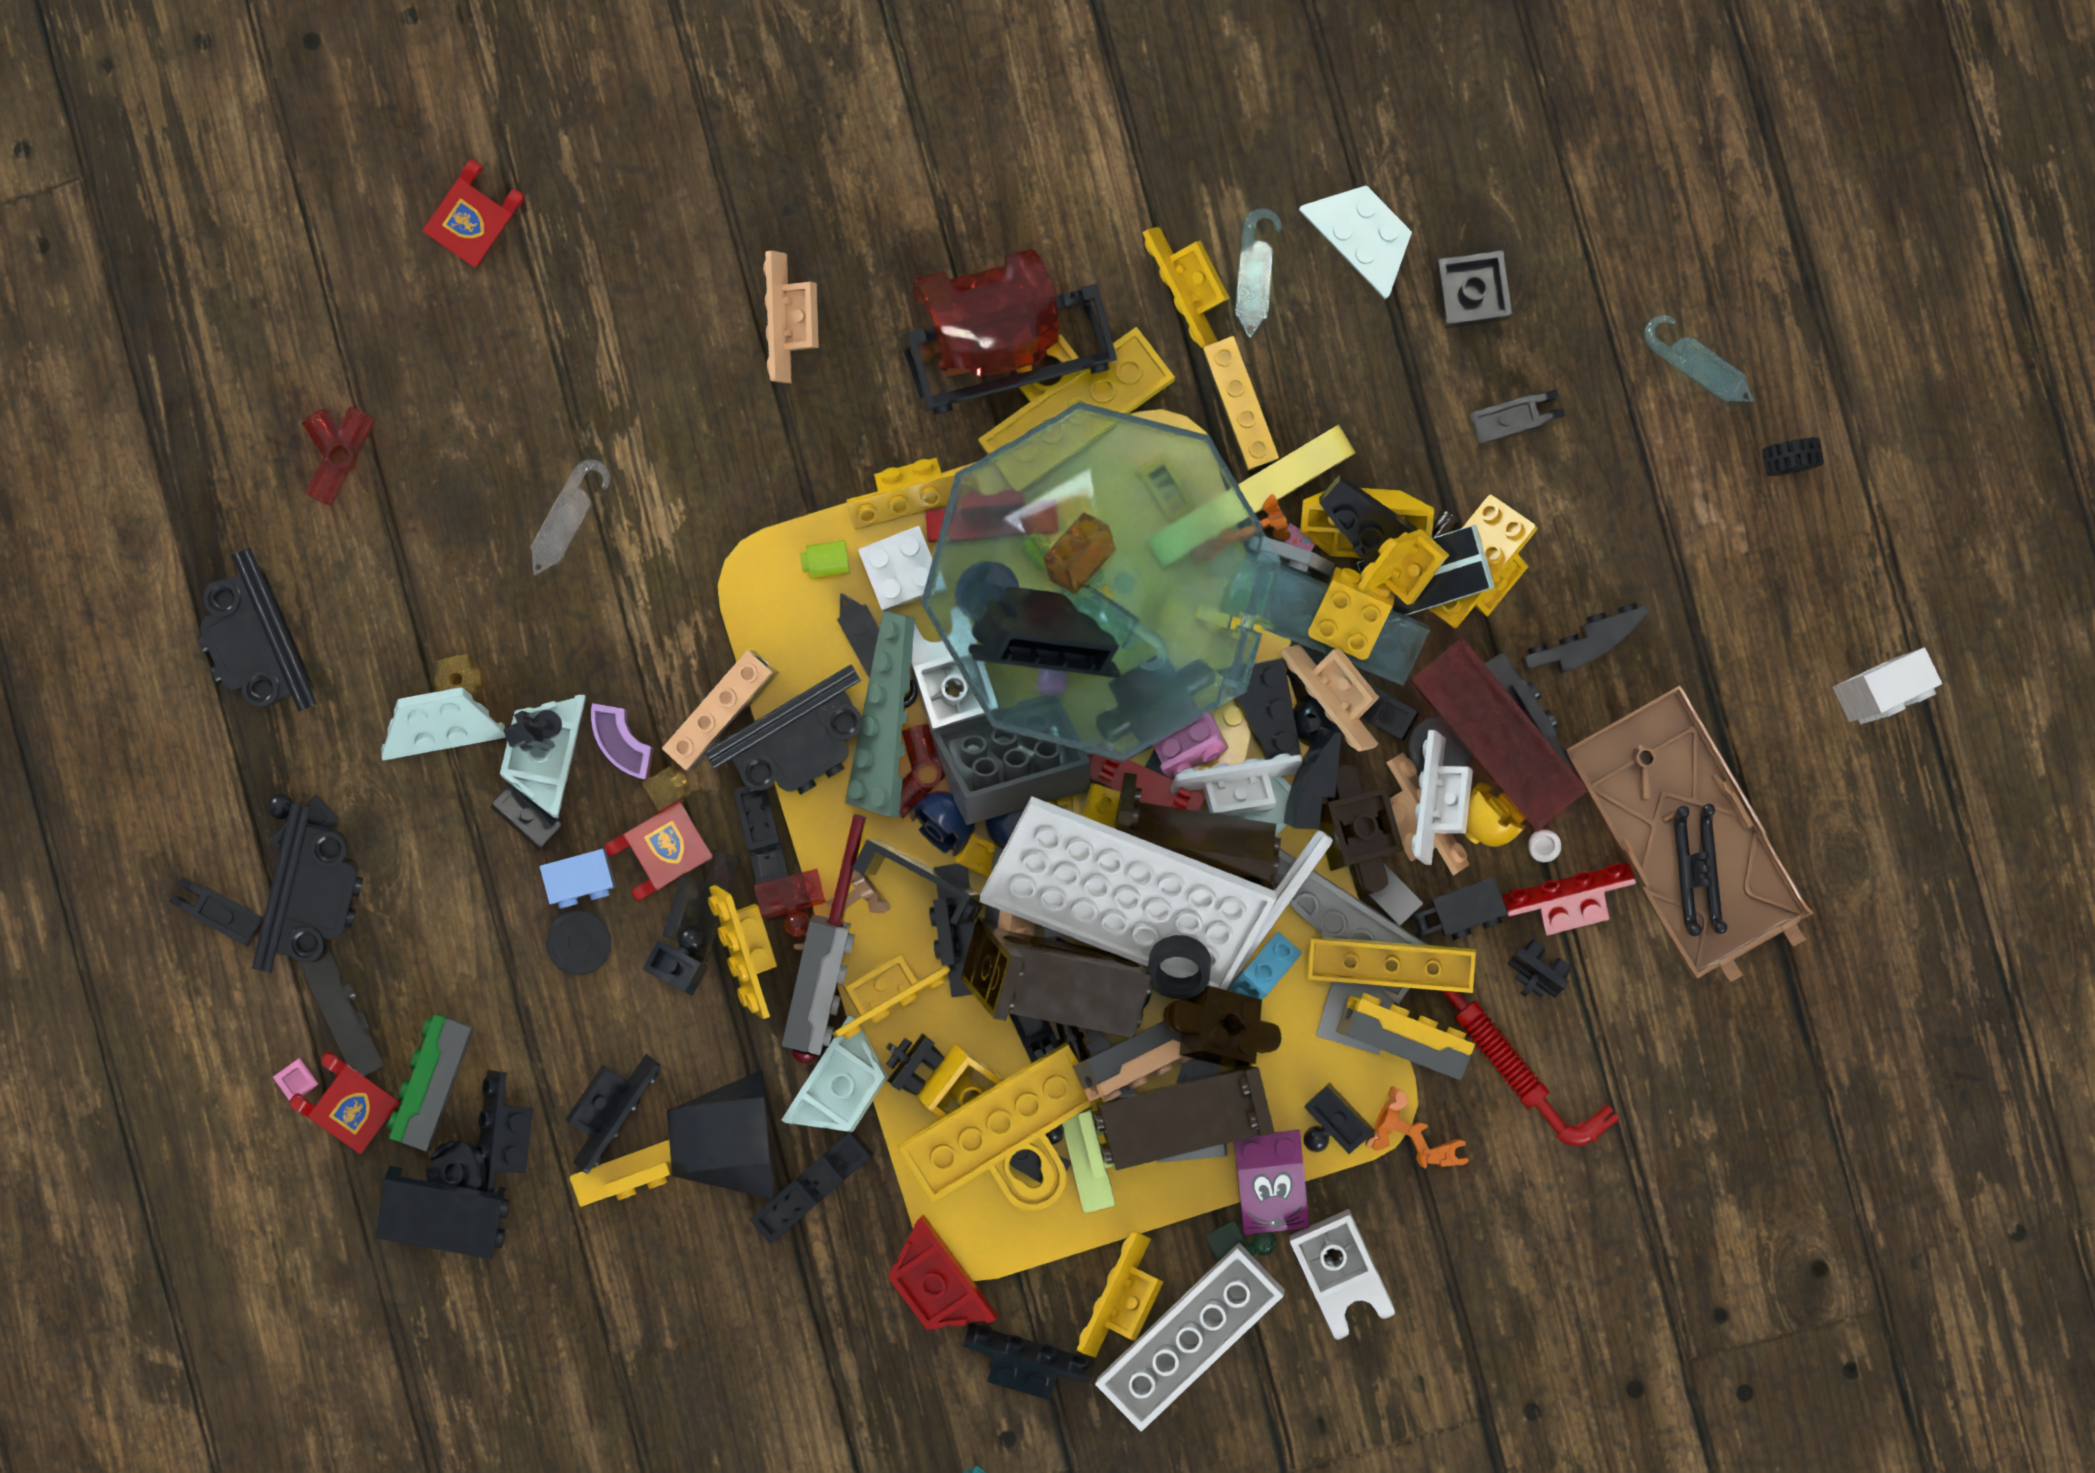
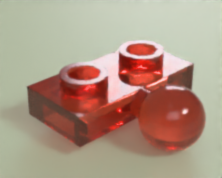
M818 869L754 885L762 919L788 913L784 920V928L788 934L794 937L803 936L807 933L810 919L800 909L826 903Z

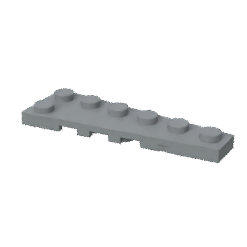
M1281 848L1278 856L1280 857L1277 877H1274L1273 880L1274 890L1296 861L1295 857ZM1312 870L1289 902L1292 908L1310 922L1323 937L1428 945L1314 870ZM1377 985L1397 1004L1401 1002L1409 988Z

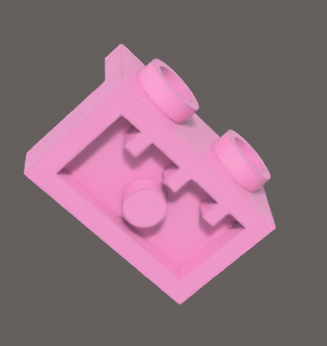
M1210 712L1202 715L1203 718L1153 746L1162 763L1160 767L1163 773L1170 779L1175 778L1182 770L1193 768L1202 762L1208 763L1218 759L1221 756V752L1228 749L1223 735Z

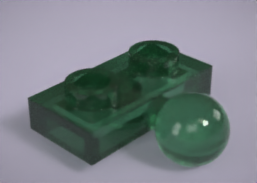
M1236 1220L1205 1234L1218 1262L1238 1243L1252 1256L1255 1254L1261 1256L1270 1255L1277 1247V1238L1272 1232L1256 1233L1252 1236L1251 1242L1246 1243Z

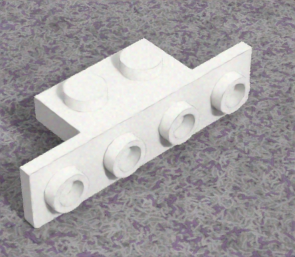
M1429 730L1427 740L1423 743L1425 764L1424 771L1419 776L1421 798L1415 810L1418 825L1417 833L1412 838L1414 856L1425 865H1432L1435 833L1466 834L1473 770L1470 767L1443 766L1446 738L1436 730Z
M1285 753L1263 761L1253 758L1245 760L1241 764L1231 766L1221 763L1212 766L1210 769L1199 771L1195 768H1189L1180 771L1175 776L1170 789L1172 794L1178 793L1180 788L1188 791L1203 789L1209 812L1212 814L1229 816L1273 809L1276 805V800L1269 778L1294 775L1303 761L1301 755L1291 756Z

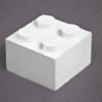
M919 525L858 549L882 612L883 610L895 609L944 589Z

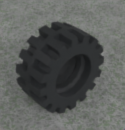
M1818 437L1796 439L1762 449L1767 476L1796 473L1824 465L1823 452Z

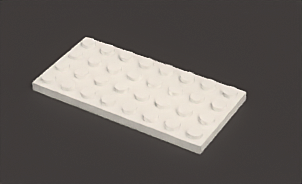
M1031 796L981 892L979 902L1147 967L1149 954L1153 946L1161 939L1173 935L1189 936L1200 941L1207 948L1211 956L1210 981L1207 986L1226 990L1277 899V892ZM1172 957L1160 963L1161 970L1176 978L1193 976L1199 971L1198 965L1184 957Z

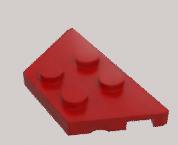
M925 1215L920 1216L888 1276L889 1280L926 1330L939 1329L945 1325L956 1327L965 1326L970 1322L986 1321V1323H991L995 1321L998 1314Z

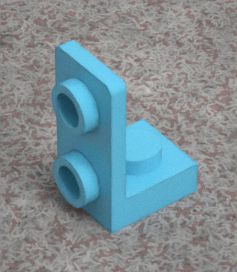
M1277 932L1248 967L1231 983L1228 989L1231 992L1263 999L1300 957L1301 951L1281 933Z

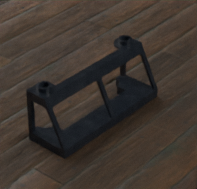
M1097 284L1081 287V290L1070 293L1066 292L1059 296L942 326H934L927 331L921 328L907 332L900 338V343L924 412L933 410L934 415L946 413L953 410L952 404L1090 369L1091 374L1110 370L1109 364L1116 361L1117 357ZM1092 301H1094L1100 327L1098 325L1093 308L1091 306ZM1081 305L1084 306L1099 345L1100 353L1017 373L1001 326ZM994 329L1010 376L932 396L919 347Z

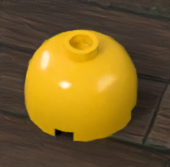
M1479 782L1471 789L1465 836L1474 844L1481 842L1492 847L1507 844L1525 829V825H1520L1523 822V818L1507 798L1502 794L1498 798L1489 793L1492 787Z

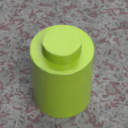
M845 540L807 545L806 552L800 553L803 572H809L810 578L850 573Z

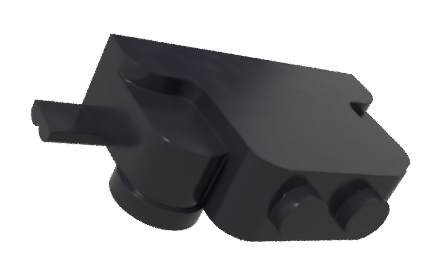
M251 548L233 554L232 557L240 574L224 581L211 583L203 595L204 605L211 615L205 617L201 622L200 630L202 635L198 636V641L205 655L210 653L215 665L210 668L217 684L223 683L230 689L242 691L245 700L256 707H268L290 697H293L299 712L316 705L317 702L311 690L314 688L264 569L258 566Z
M1012 586L1006 587L999 601H989L986 604L981 616L975 621L971 629L973 637L983 644H970L968 647V651L972 654V658L975 661L1115 678L1121 676L1114 661H1111L1119 648L1114 637L1102 630L1091 616L1078 612L1072 601L1061 593Z
M852 664L706 750L705 754L714 769L732 759L741 774L742 781L752 790H766L776 781L778 786L784 791H798L802 795L817 786L814 781L815 779L824 774L830 778L845 769L842 763L848 758L849 750L844 740L855 737L862 726L861 715L853 706L845 690L859 683L861 679Z
M295 803L291 804L254 956L253 969L271 973L276 953L290 956L298 962H312L322 953L325 938L335 939L341 935L345 927L352 928L356 909L350 907L353 896L359 897L364 878L358 877L359 868L356 862L345 858L348 844L341 832L308 823L311 807Z

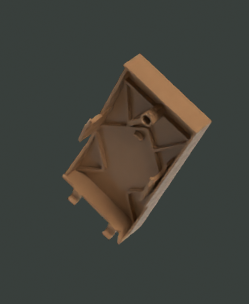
M1680 685L1564 750L1571 763V767L1623 858L1629 865L1635 879L1692 978L1697 979L1720 966L1729 982H1732L1743 976L1734 959L1772 937L1784 932L1793 947L1806 940L1797 923L1814 913L1806 905L1766 836V831ZM1709 803L1715 807L1713 832L1723 921L1727 924V931L1724 934H1717L1713 931L1709 919L1706 887L1693 888L1696 919L1702 929L1700 935L1694 937L1687 933L1683 919L1674 815L1680 806L1689 808L1687 831L1690 855L1701 853L1700 812L1702 807Z

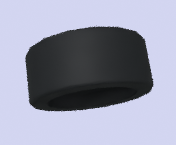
M1173 935L1161 939L1153 946L1149 954L1148 973L1151 975L1152 988L1160 995L1170 999H1189L1196 997L1204 991L1210 981L1211 956L1207 948L1197 939L1189 936ZM1172 957H1184L1198 965L1199 971L1193 976L1175 978L1161 970L1160 963Z

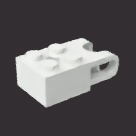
M955 607L948 610L947 623L949 634L940 642H929L923 639L916 624H914L912 663L910 668L931 731L995 713L996 710L981 661L973 660L972 654L968 651V647L970 644H974L967 620L960 616ZM954 684V687L957 689L961 688L962 692H959L958 697L947 695L945 691H948V685Z
M1350 1209L1289 1235L1292 1248L1334 1338L1340 1340L1349 1334L1345 1312L1347 1307L1354 1301L1363 1300L1371 1303L1382 1319L1395 1315L1393 1303ZM1334 1248L1342 1252L1338 1254L1339 1259L1337 1261H1333L1331 1257L1325 1258L1324 1255L1328 1254L1329 1249Z

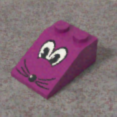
M1300 1130L1276 1131L1265 1136L1257 1135L1233 1141L1244 1235L1308 1228L1309 1217Z

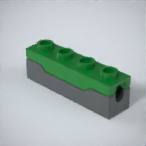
M434 1014L433 1019H426L421 1032V1037H424L425 1041L422 1049H416L410 1062V1068L414 1069L410 1081L404 1080L398 1096L399 1099L403 1100L399 1112L393 1111L387 1129L391 1130L390 1139L398 1142L401 1141V1143L423 1151H430L473 1034L474 1026L440 1014Z

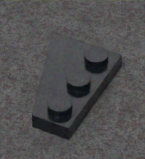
M1339 475L1319 497L1320 505L1340 532L1346 535L1353 545L1354 551L1359 557L1363 558L1367 565L1372 562L1375 563L1381 555L1378 553V550L1386 540L1398 538L1405 532L1409 534L1417 531L1414 525L1342 475Z
M1275 658L1220 670L1219 673L1223 681L1227 682L1234 695L1232 697L1248 721V727L1265 759L1269 760L1285 753L1291 756L1300 755L1301 751L1284 659Z

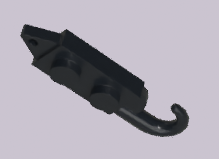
M841 593L840 618L837 621L870 679L879 627L866 604L861 605ZM844 599L849 600L847 605L843 604ZM913 679L910 680V693L904 698V709L910 707L918 696L917 686Z

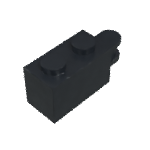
M1490 877L1430 899L1433 908L1411 915L1410 919L1411 921L1415 920L1418 928L1417 938L1441 929L1443 936L1451 935L1453 940L1472 934L1470 927L1482 923L1483 928L1486 929L1502 923L1500 916L1508 913L1494 877ZM1435 912L1439 925L1431 927L1427 915Z

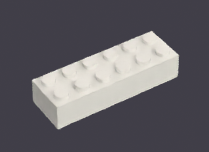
M1924 647L1875 666L1833 686V690L1848 721L1858 720L1861 725L1880 718L1889 717L1906 709L1905 706L1934 696L1936 694L1934 688L1941 685L1942 682Z
M1240 1243L1236 1244L1098 1376L1095 1385L1142 1432L1284 1296L1285 1289Z

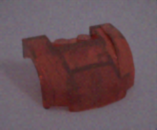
M1034 248L1004 255V266L990 268L969 275H961L953 279H949L944 270L914 277L913 299L915 302H921L931 316L938 340L939 367L943 371H947L950 367L970 369L973 376L1010 372L1040 361L1045 357L1047 349L1057 342L1059 343L1060 319L1055 290L1051 277Z

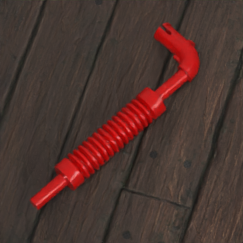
M1442 991L1458 1010V1013L1453 1017L1461 1028H1465L1464 1032L1469 1033V1038L1473 1037L1472 1042H1477L1476 1047H1481L1480 1052H1485L1484 1057H1489L1488 1062H1493L1492 1067H1496V1072H1500V1077L1505 1076L1504 1082L1508 1081L1507 1085L1509 1087L1512 1086L1511 1090L1516 1091V1096H1520L1519 1100L1528 1110L1535 1106L1557 1133L1555 1137L1562 1143L1570 1146H1585L1590 1142L1595 1143L1602 1133L1620 1120L1616 1113L1603 1120L1613 1112V1109L1605 1104L1601 1110L1585 1123L1581 1121L1575 1127L1571 1124L1566 1125L1545 1099L1550 1091L1543 1082H1538V1076L1534 1077L1535 1072H1530L1531 1067H1526L1527 1062H1522V1057L1518 1058L1519 1053H1514L1515 1048H1510L1512 1044L1510 1042L1506 1043L1508 1039L1503 1038L1504 1034L1499 1033L1500 1029L1495 1028L1496 1024L1491 1023V1018L1487 1019L1488 1014H1483L1484 1010L1479 1003L1474 1000L1469 1004L1460 992Z

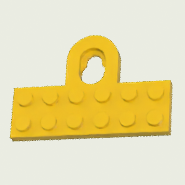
M1034 326L1022 330L1008 345L1017 373L1032 370L1029 356L1034 350H1043L1048 356L1057 358L1060 363L1079 358L1061 334L1043 326ZM1137 327L1113 343L1117 360L1109 364L1110 370L1091 374L1090 369L1064 375L1058 383L1051 386H1044L1037 382L1018 387L1030 403L978 439L981 447L1013 489L1016 491L1024 489L1175 381V376Z
M1067 1042L897 1146L932 1203L988 1169L1007 1199L1020 1209L1027 1211L1043 1210L1053 1205L1061 1197L1066 1186V1170L1045 1134L1102 1100L1098 1098L1089 1102L1086 1091L1083 1089L1073 1068V1065L1079 1063ZM1030 1149L1039 1155L1041 1160L1040 1170L1043 1175L1042 1183L1039 1186L1029 1187L1023 1180L1011 1174L1009 1162L1017 1151Z

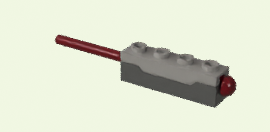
M854 814L830 916L827 918L813 914L809 922L782 1042L783 1047L792 1049L794 1059L800 1063H809L816 1057V1054L820 1055L823 1045L829 1047L834 1027L828 1026L830 1014L836 1016L841 997L836 996L835 992L837 984H844L848 966L842 964L844 953H851L855 934L849 933L851 923L843 921V914L854 872L852 867L857 859L866 817Z

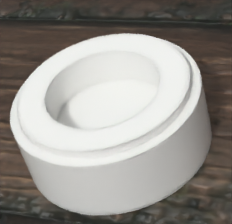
M1539 830L1529 838L1528 852L1536 861L1549 862L1559 855L1561 841L1553 831Z

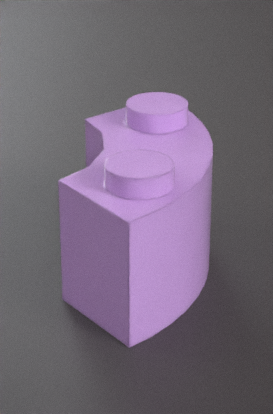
M592 703V729L602 752L622 771L634 777L648 780L654 748L642 744L633 736L628 725V711L622 708Z

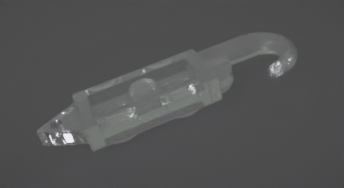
M594 459L585 460L573 469L529 548L532 551L534 576L555 564L560 565L585 519L591 505L589 496L579 487L585 474L590 470L600 472L603 478L602 488H608L610 473L602 462ZM538 564L541 565L540 570H536Z

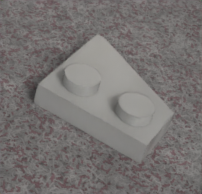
M1258 534L1254 535L1251 544L1252 547L1261 551V558L1278 563L1281 558L1290 561L1289 567L1303 572H1307L1309 568L1331 576L1335 563L1311 551Z

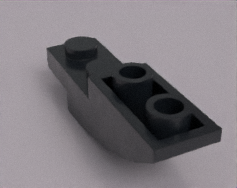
M1636 603L1617 608L1618 615L1606 618V614L1603 612L1587 617L1588 624L1580 627L1584 639L1579 640L1578 634L1559 639L1560 646L1548 649L1546 644L1527 649L1529 655L1522 658L1525 671L1557 661L1561 674L1598 658L1616 646L1638 626L1648 613L1647 607L1638 608Z

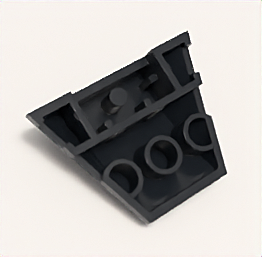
M763 1070L667 1110L672 1177L711 1186L714 1185L773 1200Z

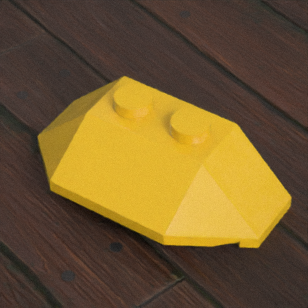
M1360 488L1414 525L1417 530L1422 529L1432 538L1433 507L1401 490ZM1325 491L1304 499L1300 532L1306 537L1308 536L1330 556L1362 558L1357 555L1346 535L1340 532L1320 505L1319 497Z

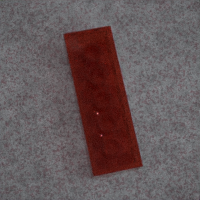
M1463 637L1409 680L1533 833L1542 829L1588 791Z

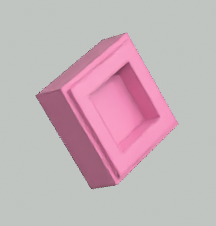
M298 1058L273 1076L289 1101L295 1093L304 1096L320 1085L302 1058Z

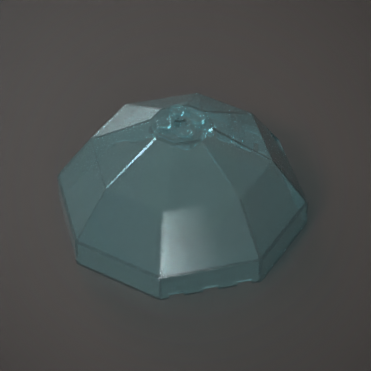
M1077 402L1052 419L1046 420L1009 444L1003 445L978 462L955 473L921 604L994 729L1125 763L1247 692L1262 633L1256 632L1253 629L1255 619L1266 620L1281 561L1264 534L1259 519L1209 435ZM1104 585L1110 586V592L1114 594V598L1107 599L1106 603H1100V597L1095 595L1096 590H1102ZM1012 586L1061 593L1072 601L1078 612L1091 616L1102 630L1114 637L1119 648L1111 661H1114L1121 676L1115 678L975 661L972 658V654L969 653L968 647L970 644H983L973 637L971 629L975 621L981 616L986 604L989 601H999L1006 587ZM1233 616L1242 617L1240 625H1236L1235 629L1230 628Z

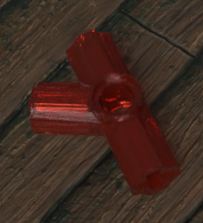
M349 407L338 427L328 410L324 408L314 412L302 422V425L323 455V459L305 492L306 495L332 507L349 472L357 464V456L376 421L375 418L356 408ZM340 449L347 450V460L342 464H335L333 462L335 452Z
M929 723L909 727L901 731L912 770L902 780L899 814L902 820L923 797L939 787L942 780L946 777L931 736ZM927 766L934 768L937 772L936 779L931 783L920 781L918 774L922 768Z

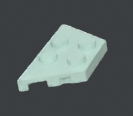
M1367 185L1302 205L1298 211L1386 300L1391 293L1412 233L1409 228Z
M463 687L401 698L397 700L394 718L391 719L387 729L388 736L386 742L381 747L382 760L506 738L503 731L505 725L502 722L497 724L489 717V711L481 703L475 702L472 695Z
M581 694L576 695L573 699L557 703L552 701L544 703L537 708L528 707L515 711L514 714L523 710L535 715L543 710L554 711L562 720V729L556 737L550 739L554 742L555 747L548 751L535 747L525 752L519 746L516 748L510 747L507 741L500 775L502 778L554 818L559 817L585 706L586 696ZM513 716L511 725L517 723L515 716Z
M849 1015L842 1026L856 1019V1017ZM863 1029L845 1040L843 1035L832 1040L781 1119L784 1123L849 1132L855 1130L888 1078Z

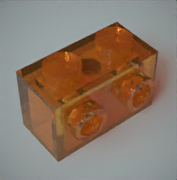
M1083 512L1043 556L1050 581L1077 594L1116 550L1110 526Z

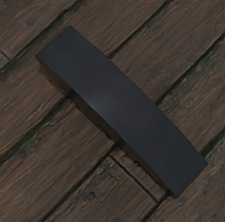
M1302 647L1316 665L1324 659ZM1288 668L1286 675L1305 686L1298 675ZM1369 684L1379 696V699L1360 718L1404 742L1420 713Z
M747 786L733 789L767 921L799 913L767 789L755 791Z
M855 1131L849 1132L749 1220L770 1244L773 1243L873 1156L874 1153Z

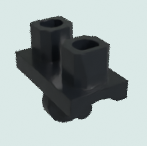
M522 710L514 714L517 723L503 729L508 744L512 748L519 746L522 751L527 752L536 747L548 751L555 747L554 742L550 739L560 733L562 720L556 712L551 710H543L537 715Z
M1534 939L1524 948L1521 947L1507 964L1518 971L1514 979L1524 985L1520 991L1523 997H1526L1533 991L1540 997L1547 992L1556 998L1569 983L1566 978L1570 972L1571 965L1563 959L1556 958L1548 967L1540 961L1546 949Z
M923 1033L907 1054L905 1053L912 1045V1042L907 1038H904L898 1047L889 1043L886 1048L893 1054L886 1062V1065L894 1069L898 1062L902 1061L887 1081L899 1091L902 1088L911 1094L917 1095L926 1081L914 1073L915 1069L922 1062L934 1071L942 1062L944 1056L933 1046L935 1043Z

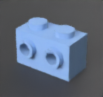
M606 849L540 866L549 904L558 903L559 909L578 904V897L590 895V899L595 900L609 896L608 889L616 887Z

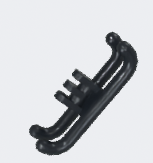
M1709 803L1702 807L1700 812L1702 852L1690 855L1687 831V817L1690 811L1688 807L1680 806L1674 815V832L1685 929L1691 936L1700 935L1702 929L1696 919L1693 888L1706 887L1711 927L1717 934H1724L1727 931V924L1722 918L1713 832L1715 807Z

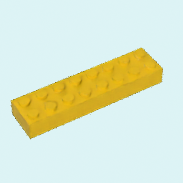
M1312 936L1308 980L1473 993L1476 949Z

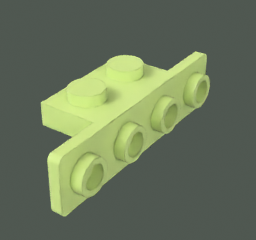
M1092 1106L1062 1124L1082 1209L1085 1213L1115 1205L1107 1168L1112 1166L1111 1164L1107 1165L1104 1163L1099 1138L1104 1133L1096 1130Z

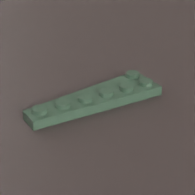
M883 610L862 714V726L858 735L845 803L885 816L899 818L903 776H898L899 757H904L905 744L901 743L902 724H907L908 712L904 709V694L910 688V666L912 663L915 618Z

